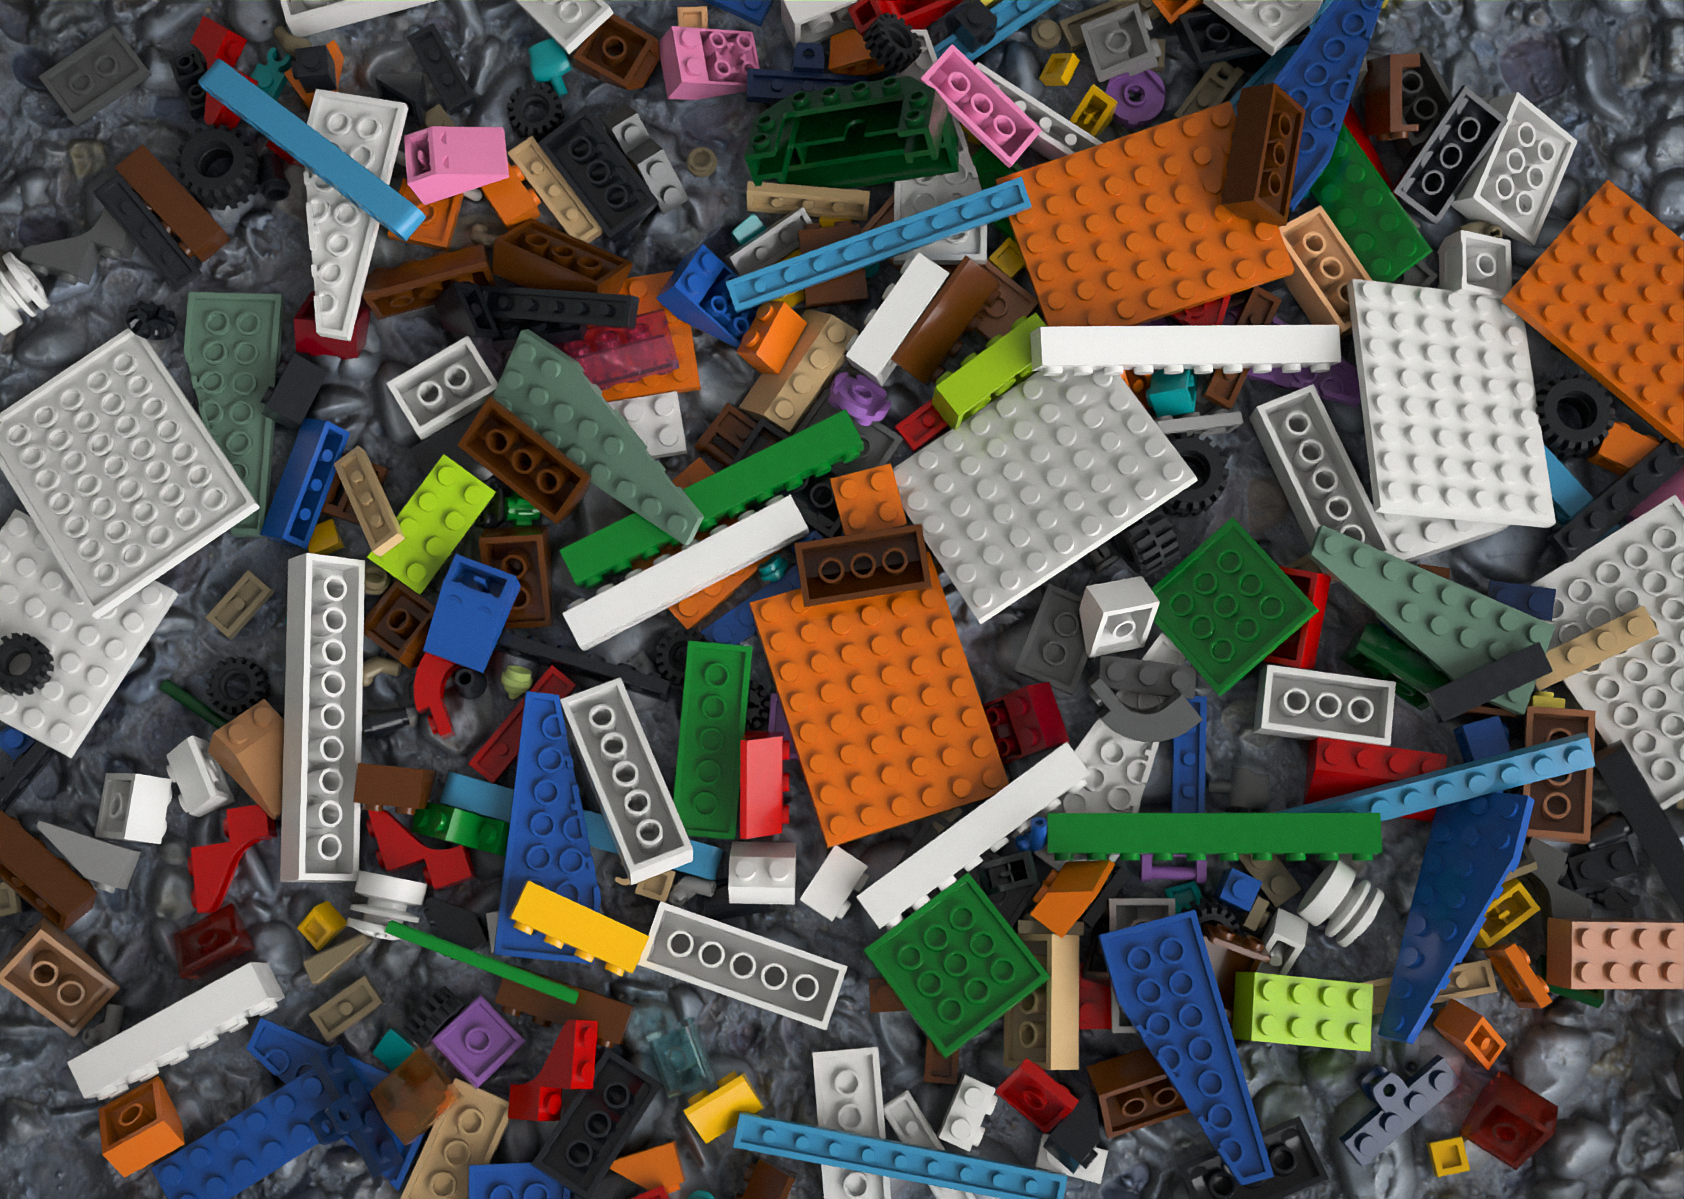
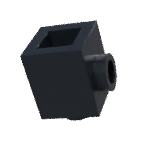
M973 0L954 16L952 33L973 54L981 46L990 43L995 37L998 18L980 0Z
M326 45L295 49L296 61L291 62L294 79L300 81L306 93H314L316 89L337 90L335 64Z

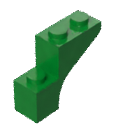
M427 802L426 809H417L415 811L411 832L505 857L509 823L479 816L457 808Z

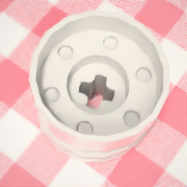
M11 252L2 256L9 270H6L0 263V333L4 336L23 324L17 311L18 309L22 308L31 317L37 315V311L31 302L32 300L42 310L51 306L40 281L30 268L18 260Z
M1339 860L1331 862L1313 882L1301 900L1297 914L1313 926H1318L1327 918L1330 919L1325 929V935L1333 937L1337 934L1336 943L1341 947H1347L1372 923L1384 899V892L1379 888H1373L1369 892L1371 882L1368 880L1361 881L1354 888L1351 887L1356 871Z
M359 870L354 892L368 897L367 904H351L350 910L363 912L364 918L363 920L348 918L346 926L355 928L364 935L395 941L400 940L398 937L385 933L388 922L393 920L401 924L404 921L419 923L420 918L406 912L407 905H423L428 884Z

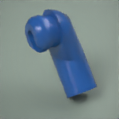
M1043 817L1033 818L1031 820V831H1027L1024 835H1018L1015 838V846L1019 852L1028 850L1035 852L1045 848L1047 844V820Z

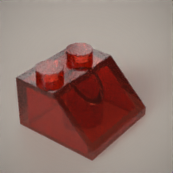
M1500 1070L1481 1090L1459 1129V1135L1514 1170H1517L1555 1133L1558 1106Z

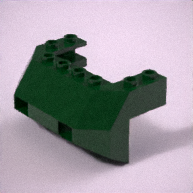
M890 76L878 81H859L853 85L829 86L822 90L799 91L788 95L754 118L744 154L755 187L761 186L763 180L776 178L778 184L848 189L959 172L958 137L947 103L936 89L910 76Z

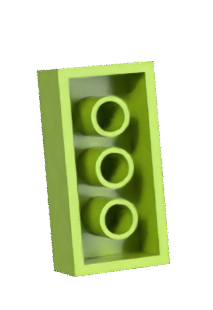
M1034 313L1029 318L1022 316L1011 325L1010 328L1012 330L1002 337L1001 334L996 335L985 345L987 347L986 350L979 355L976 352L970 354L961 362L962 367L954 373L948 371L937 379L932 405L951 429L957 430L963 421L1037 372L1032 371L1030 333L1039 327H1047L1037 313Z
M443 454L396 517L405 539L381 557L371 550L367 558L420 595L496 492Z
M1236 972L1233 1039L1371 1052L1373 984L1257 972Z

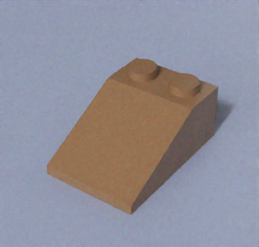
M263 699L215 731L207 752L273 820L282 814L284 719Z
M44 917L37 922L0 962V984L72 1037H75L120 989V985L72 938Z

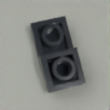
M195 49L169 59L175 80L182 91L188 111L193 119L205 114L206 91L198 84V81L207 71L200 53Z

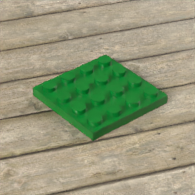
M1233 517L1151 589L1160 601L1153 621L1219 696H1222L1319 611Z
M969 873L965 874L863 951L943 1059H946L1050 978L1049 974Z

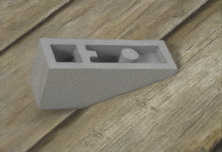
M38 821L36 827L85 878L96 881L95 888L114 893L115 888L127 890L141 852L53 823Z

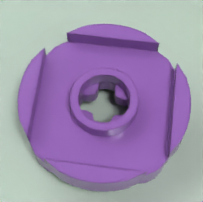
M1150 69L1131 77L1126 72L1110 78L1105 92L1118 102L1113 119L1128 129H1136L1139 126H1145L1153 122L1160 115L1165 101L1164 83ZM1131 91L1134 94L1140 92L1142 94L1139 99L1140 102L1129 100L1130 95L1128 92Z
M849 372L839 373L830 386L828 402L835 408L846 409L848 414L854 416L855 421L861 425L869 426L872 421L882 420L891 407V400L887 402L885 399L887 392L878 383L866 376L858 374L856 379L847 377Z

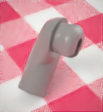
M686 875L671 888L668 895L669 902L679 907L696 893L712 897L716 889V882L693 875Z

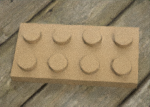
M456 1077L400 1199H467L468 1164L491 1163L510 1121L508 1118L509 1100L481 1087L476 1090L469 1082Z

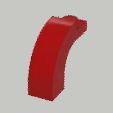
M426 652L419 663L414 679V701L416 709L420 714L432 712V715L427 716L433 734L439 733L440 737L445 740L456 736L445 704L444 691L451 675L463 666Z

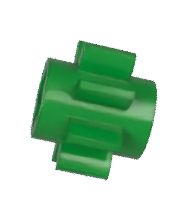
M512 491V497H505L504 517L506 521L513 520V527L532 526L531 520L539 519L540 511L515 491Z

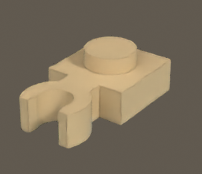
M669 870L636 883L635 894L667 903L668 895L677 872ZM615 878V881L621 885H631L628 878Z

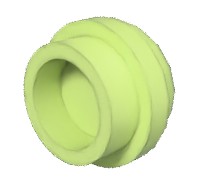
M508 665L506 671L502 672L501 683L504 685V690L508 693L510 699L518 698L531 688L533 683L531 670L522 666Z

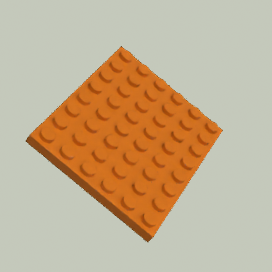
M1230 101L995 180V184L999 185L1019 177L1023 179L1032 207L1007 218L1047 327L1139 326L1181 312L1184 309H1190L1294 273L1295 269L1277 225L1239 218L1221 205V194L1225 185L1227 162L1232 145V133L1236 123V115Z
M1607 180L1501 301L1672 443L1677 442L1684 449V241L1611 181Z
M930 551L926 552L932 584L931 588L805 608L802 591L799 588L750 602L749 604L826 848L991 798L1009 785Z

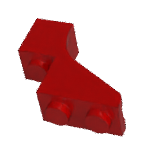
M859 0L847 10L859 34L864 36V32L880 15L885 13L890 15L892 13L896 14L898 20L903 18L906 26L909 24L912 26L911 30H924L964 0Z
M203 16L190 43L203 53L207 62V70L219 58L257 86L259 81L234 67L248 40L225 26ZM206 92L204 115L206 124H214L217 129H219L220 124L227 125L230 130L232 128L235 129L240 117Z
M258 804L226 809L227 818L223 820L225 836L229 837L230 842L191 848V856L188 857L187 865L190 875L194 878L191 902L193 907L197 908V913L212 914L219 911L244 853L261 841L277 838L275 819L273 820Z
M384 809L382 812L367 810L370 817L366 819L367 829L372 838L376 837L379 849L375 851L380 867L386 868L387 872L396 873L426 862L427 866L423 867L425 880L428 886L433 885L434 889L439 891L477 878L466 846L460 845L444 850L431 849L389 811Z
M567 1020L540 1073L528 1083L510 1084L509 1119L560 1121L562 1088L593 1089L598 1021Z

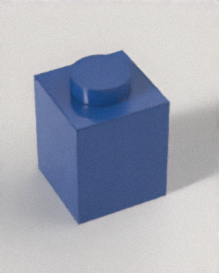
M1234 868L1226 869L1213 898H1216L1218 902L1222 901L1226 906L1240 913L1250 912L1262 881Z

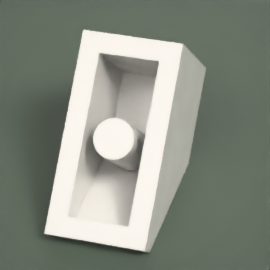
M1278 908L1261 938L1271 959L1269 963L1261 961L1256 972L1287 975L1305 947L1308 921Z

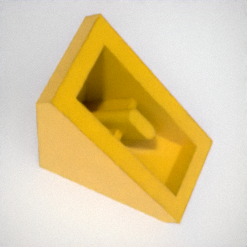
M1093 84L1069 121L1097 139L1112 121L1118 102Z

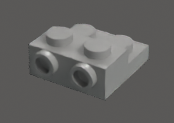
M1138 3L1080 25L1099 83L1126 72L1131 77L1159 66L1156 57L1161 56L1162 53L1157 39L1153 38L1150 40L1148 31L1153 29L1148 12L1141 13Z

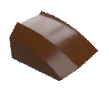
M612 14L577 49L573 56V67L596 79L622 89L633 90L643 88L660 59L659 41L654 36Z
M396 579L364 617V635L409 669L416 668L426 653L423 649L436 607Z

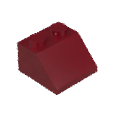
M311 291L293 318L296 352L307 353L310 356H338L340 359L345 360L358 358L366 345L371 308L365 301L364 296L361 297L351 341L322 337L316 332L313 297L315 296V291Z

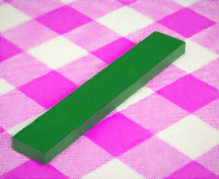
M391 920L386 927L385 933L565 1002L575 1005L579 993L574 989Z

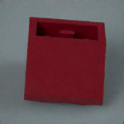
M1050 682L1022 687L982 705L1003 765L1047 752L1062 746L1066 742H1070Z

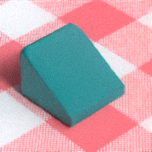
M753 213L731 232L732 241L740 247L766 228Z
M1195 880L1164 889L1166 898H1175V915L1182 913L1181 909L1184 906L1188 910L1192 907L1189 902L1192 900L1197 905L1200 904L1199 898H1202Z
M393 1027L388 1030L372 1054L397 1075L419 1048L398 1029Z

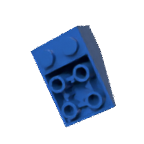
M704 244L684 256L656 297L679 320L736 348H739L743 335L749 330L756 317L758 308L762 305L760 304L736 313L726 281L738 276Z
M455 554L441 587L423 651L484 673L521 588L517 577Z

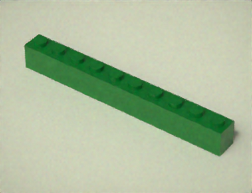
M845 409L682 489L704 516L697 532L706 533L718 526V521L729 517V519L737 518L747 511V507L755 503L763 505L774 498L775 493L785 488L787 491L794 490L804 483L803 479L812 475L820 477L831 471V466L840 461L848 463L855 460L861 455L860 451L864 450L863 441ZM635 512L559 551L575 584L580 589L586 587L589 590L602 584L604 577L613 573L621 575L632 569L631 564L641 559L644 561L652 560L661 554V549L669 545L677 547L682 545V543Z
M1047 813L1046 816L1047 855H1054V861H1074V855H1087V861L1107 860V855H1120V861H1140V855H1153V861H1173V855H1186V861H1206V855H1219V861H1239V855H1252V861H1272V855H1285L1286 861H1306V855H1319V861H1339V855H1352V861H1373V855L1382 853L1380 813Z

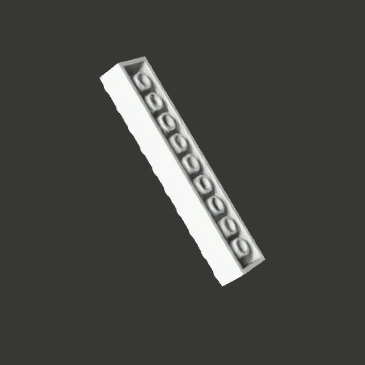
M305 553L288 559L280 882L343 883L357 881L360 850V803L353 802L358 763H361L365 560Z

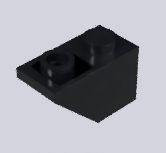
M430 897L425 900L428 908L424 909L425 916L431 927H437L441 936L440 939L474 952L490 945L489 934L479 913L437 898Z

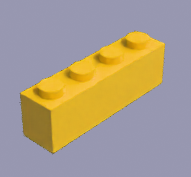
M530 881L525 882L508 917L515 921L513 928L529 935L532 934L533 930L546 935L543 940L544 942L559 949H562L564 944L576 949L574 952L575 956L592 963L594 958H597L606 963L605 970L621 977L624 971L633 974L650 937Z

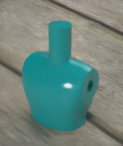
M553 38L528 48L530 68L536 82L544 83L551 81L558 97L566 96L568 92L561 76L572 69V65L565 50Z

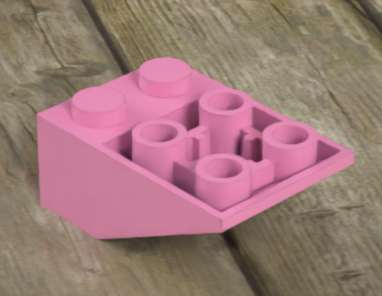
M671 26L659 41L660 60L668 99L699 100L746 92L747 69H760L753 32Z
M431 126L404 136L407 184L424 205L509 178L503 127Z

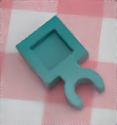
M272 47L267 53V65L258 63L251 77L259 81L257 84L258 88L277 101L288 81L282 72L291 68L293 59L286 53L282 61H276L279 53L276 48Z

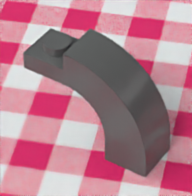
M1098 673L1088 680L1092 688L1088 694L1099 707L1103 704L1106 705L1098 713L1100 719L1110 729L1126 738L1141 742L1166 741L1186 733L1203 720L1179 690L1154 707L1140 709L1122 702Z

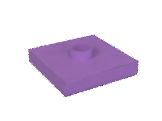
M481 994L431 1040L434 1047L476 1090L526 1042Z

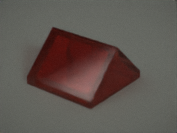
M233 903L173 934L178 972L182 979H198L255 948Z

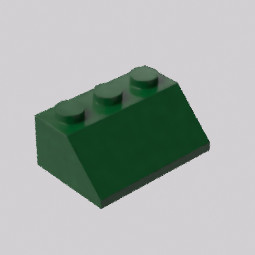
M1368 622L1362 625L1340 659L1371 679L1396 682L1395 695L1418 710L1422 711L1430 707L1425 693L1446 684L1449 677L1442 671L1436 670L1427 658L1424 659L1416 654V649H1412L1406 642H1398L1388 636L1389 632L1381 625Z

